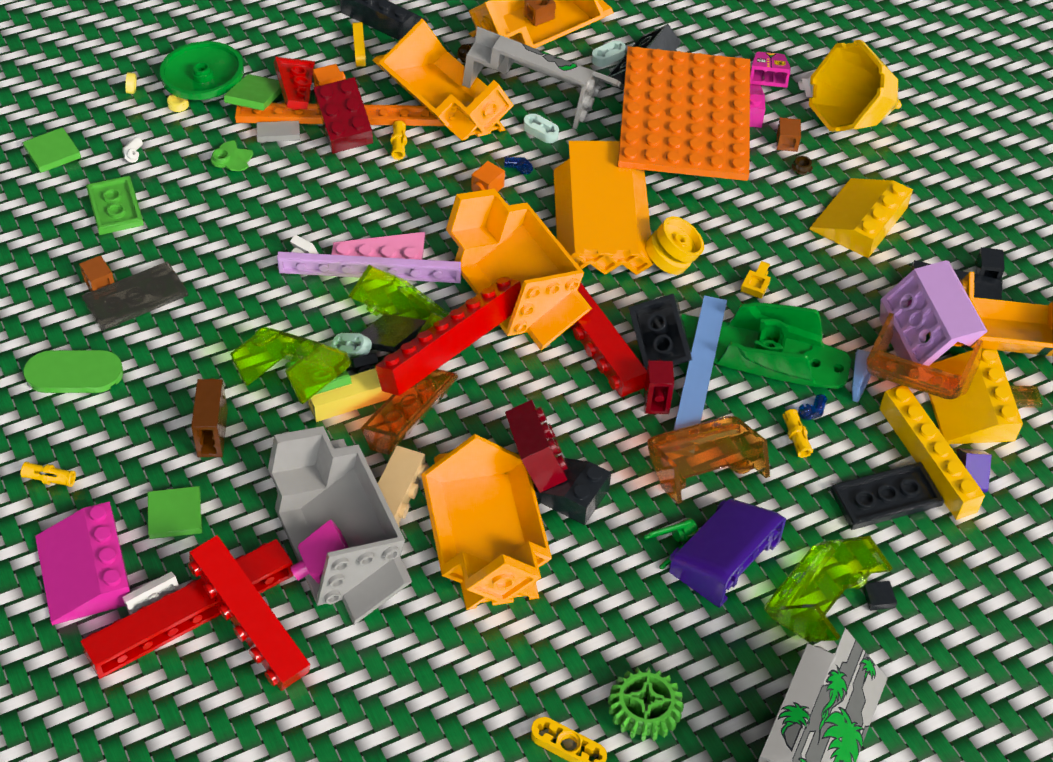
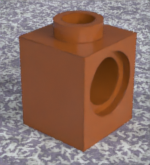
M525 0L524 16L534 26L555 19L556 4L554 0Z
M780 118L777 129V150L798 152L801 139V119Z
M101 255L79 264L83 280L94 297L116 288L113 274Z

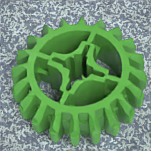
M637 667L634 675L627 670L624 678L618 677L616 685L611 687L608 704L610 706L609 714L614 716V725L621 724V733L629 730L631 739L638 734L641 735L640 738L643 742L646 740V736H650L655 741L658 734L665 738L668 730L672 732L675 730L676 723H679L681 720L684 704L681 702L683 698L682 692H677V683L670 684V675L662 678L660 669L656 674H653L649 667L645 672H641ZM645 697L647 698L646 704H648L647 711H645V704H644V698H645Z

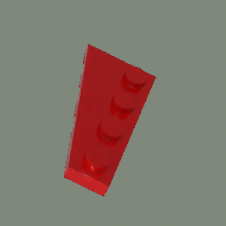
M275 57L274 67L286 108L307 110L315 61Z

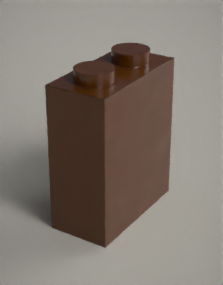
M197 379L191 425L197 457H223L228 414L223 379Z

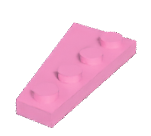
M425 232L333 242L331 255L423 260Z

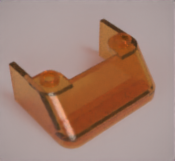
M888 314L867 358V371L872 376L944 399H955L965 395L980 365L983 340L978 339L963 374H952L886 352L893 337L894 314Z
M735 416L717 418L656 435L647 440L648 451L661 488L677 504L682 503L681 491L686 487L685 478L727 466L738 474H745L755 469L765 478L770 477L767 440Z

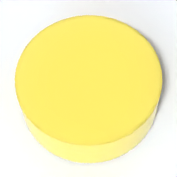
M127 72L126 93L134 94L136 92L137 76L135 73Z
M173 94L167 98L168 108L171 111L181 112L189 107L188 99L179 98Z

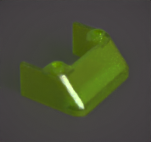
M368 265L349 294L350 298L365 303L367 305L366 310L375 316H378L380 313L382 315L390 314L427 320L419 333L426 331L436 321L442 320L450 314L406 280L372 265Z
M267 327L257 330L254 336L230 353L244 384L247 386L281 359L296 362L285 372L301 404L308 401L351 365L348 353L343 350Z
M871 536L823 541L814 545L768 600L764 609L773 620L807 642L837 641L841 636L825 616L845 589L861 588L867 583V578L871 573L890 572L893 568Z

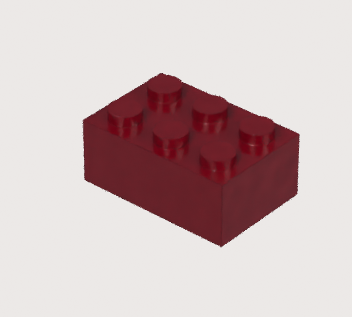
M355 77L314 87L315 100L332 154L373 143L372 128Z
M531 399L506 411L505 414L520 458L539 492L541 493L567 481L564 470L568 469L563 456L558 455L562 451L557 440L553 439L556 435L551 424L544 422L547 418L542 407L536 408Z

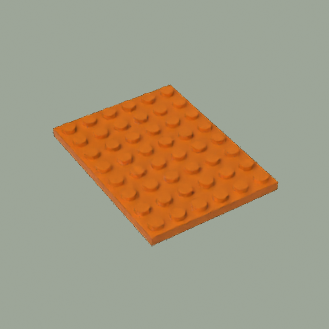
M628 46L618 167L748 181L750 158V59Z

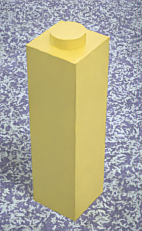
M376 368L351 375L352 384L307 397L314 419L318 422L398 397V395L382 391Z

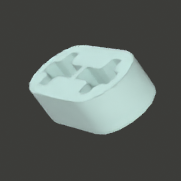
M611 41L594 49L592 52V63L595 66L604 67L622 59L625 55L626 45L621 41Z
M528 114L524 117V131L545 143H554L558 140L559 128L556 124L537 114Z
M340 333L334 337L331 343L332 351L342 357L356 358L364 356L370 352L372 347L371 340L360 333Z

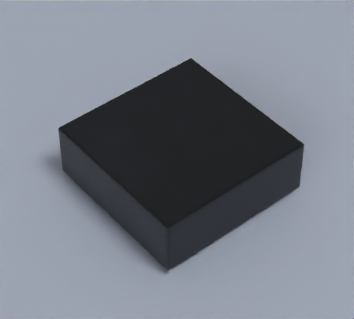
M890 581L864 584L863 591L870 611L896 608L897 600Z

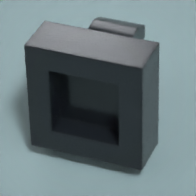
M373 353L353 358L350 362L352 370H359L358 373H361L364 370L374 369V366L378 364L377 354Z

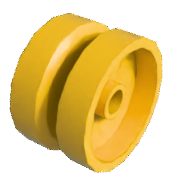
M674 216L666 218L646 241V251L654 264L661 270L674 275L682 274L704 250L703 239L696 228L688 221Z

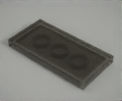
M167 261L82 295V299L100 330L104 331L188 296V292Z

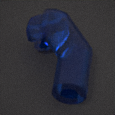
M505 157L504 168H516L524 175L530 174L533 171V165L525 157Z
M818 394L815 397L813 406L806 404V407L804 404L800 405L798 408L799 416L806 421L821 417L826 406L827 397Z

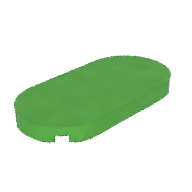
M51 350L38 353L30 358L24 367V377L27 384L32 386L33 390L41 393H101L111 389L110 386L115 383L117 385L121 381L123 366L119 357L109 351Z

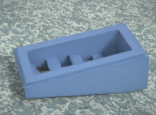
M860 349L857 350L855 355L852 397L854 402L860 400L875 370L874 353Z

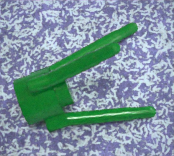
M687 518L674 525L651 531L644 535V539L647 540L672 532L673 538L677 542H683L679 547L681 549L698 531V527L693 519ZM670 556L659 566L660 569H664L671 563L669 560Z

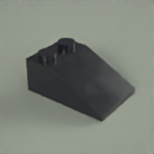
M674 294L628 307L646 370L648 360L673 361V366L692 360L679 303Z
M564 458L568 469L564 470L567 481L540 493L532 480L537 502L585 525L609 491L611 472L589 461Z

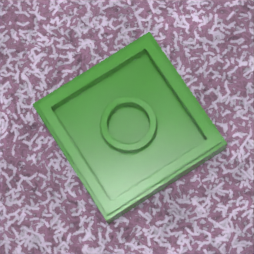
M63 127L22 142L24 149L40 173L81 158L79 150Z
M200 486L148 492L149 539L202 533Z

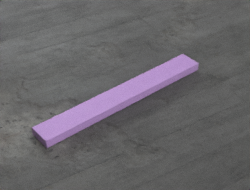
M278 252L277 256L279 273L461 283V262L294 252Z

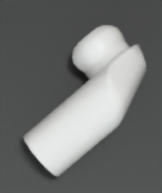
M134 137L123 147L122 152L126 161L134 163L138 160L139 152L137 150L143 145L140 138Z

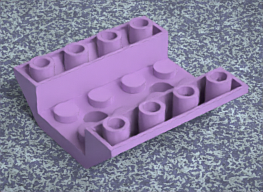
M947 260L914 269L881 298L879 320L915 390L920 389L934 377L930 365L954 344L960 342L971 346L987 332L959 278ZM912 297V303L907 307L908 300ZM930 332V339L925 343L926 335Z

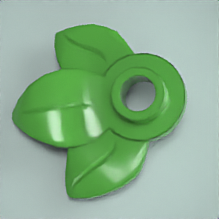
M234 140L228 141L213 151L211 163L215 167H226L231 171H243L249 168L247 162L252 158L253 150L238 149Z

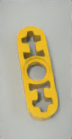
M354 22L352 26L356 67L366 66L363 23Z
M540 717L532 724L531 738L533 742L569 762H591L589 761V756H593L594 753L599 755L598 759H595L594 762H606L607 751L602 745L548 717ZM549 729L548 733H545L543 736L539 735V730ZM558 733L559 735L557 736L556 743H553V737L556 738V734ZM565 739H571L575 741L577 747L574 750L568 751L562 748L561 742ZM581 746L585 747L584 752L582 751L581 756H578L581 752Z

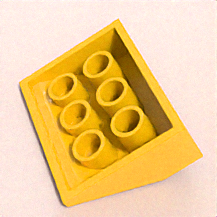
M851 178L812 224L810 230L869 258L908 208L913 189L894 180Z
M971 350L930 365L934 377L925 385L940 433L948 444L1011 442L1016 440L1023 422L997 350Z

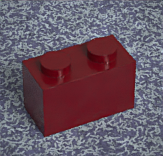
M648 360L644 387L645 414H669L674 389L673 361Z

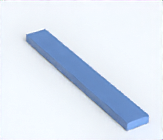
M704 296L691 352L692 360L689 361L669 453L691 458L694 456L727 300Z

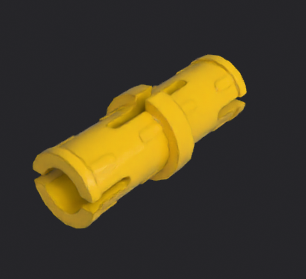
M403 121L394 122L393 134L390 138L392 144L391 154L397 160L403 159V156L405 157L407 136L405 135L406 124Z
M796 409L785 411L782 417L788 428V437L793 441L798 457L810 456V453H813V449L808 441V431L802 425L798 411Z
M24 462L21 468V477L40 480L43 484L47 485L55 483L72 487L75 483L76 472L58 469L51 464L43 466ZM40 472L55 474L57 477L43 475Z

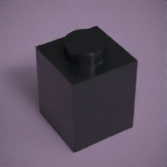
M981 247L975 262L976 274L1001 280L1005 270L1003 250Z

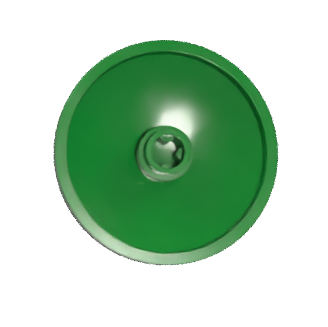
M201 41L183 45L169 53L160 66V77L164 88L174 96L188 100H206L226 94L241 81L244 74L243 61L239 52L229 45L214 41Z

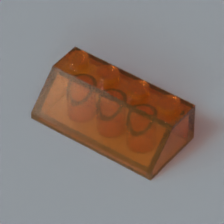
M436 369L402 395L393 394L361 427L370 449L387 455L394 451L396 446L410 434L415 426L425 418L429 411L450 390L458 378L457 373Z

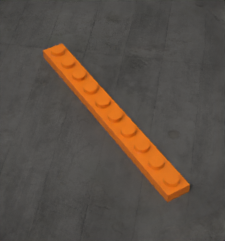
M271 103L263 111L238 105L236 107V123L299 121V124H323L317 104H308L307 110L286 108L285 103ZM364 105L370 125H393L395 121H403L406 126H445L424 106Z

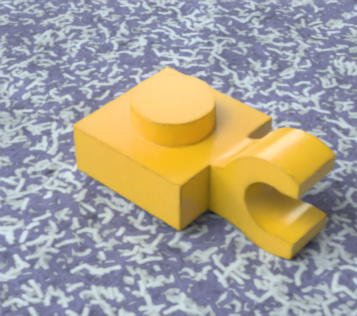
M761 261L756 272L749 270L741 286V292L762 299L770 284L771 277L767 276L770 264Z

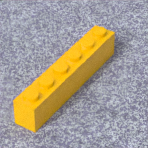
M906 384L886 390L879 408L916 463L921 462L954 518L958 520L977 513L985 494Z

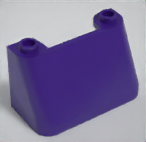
M732 498L727 501L723 500L718 505L716 513L681 549L676 548L669 558L671 561L669 573L720 608L728 598L725 595L726 589L729 590L737 585L738 577L763 550H773L780 543L786 518L775 511Z

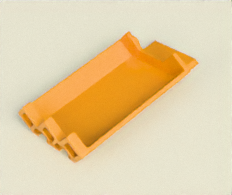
M569 141L570 158L554 169L557 240L581 269L591 264L606 275L618 266L624 265L635 275H638L654 265L646 251V241L651 236L645 170L618 167L620 141Z

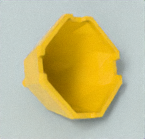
M854 40L853 43L835 44L811 75L810 84L813 85V98H809V106L831 132L876 126L894 109L901 108L902 104L898 99V79L862 40Z

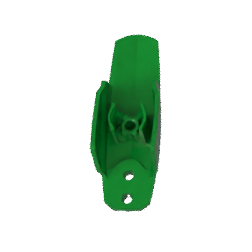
M754 302L741 304L730 322H722L714 364L775 380L813 387L839 389L847 383L852 361L847 352L822 342L823 331L818 310ZM682 314L690 351L692 352L699 317Z

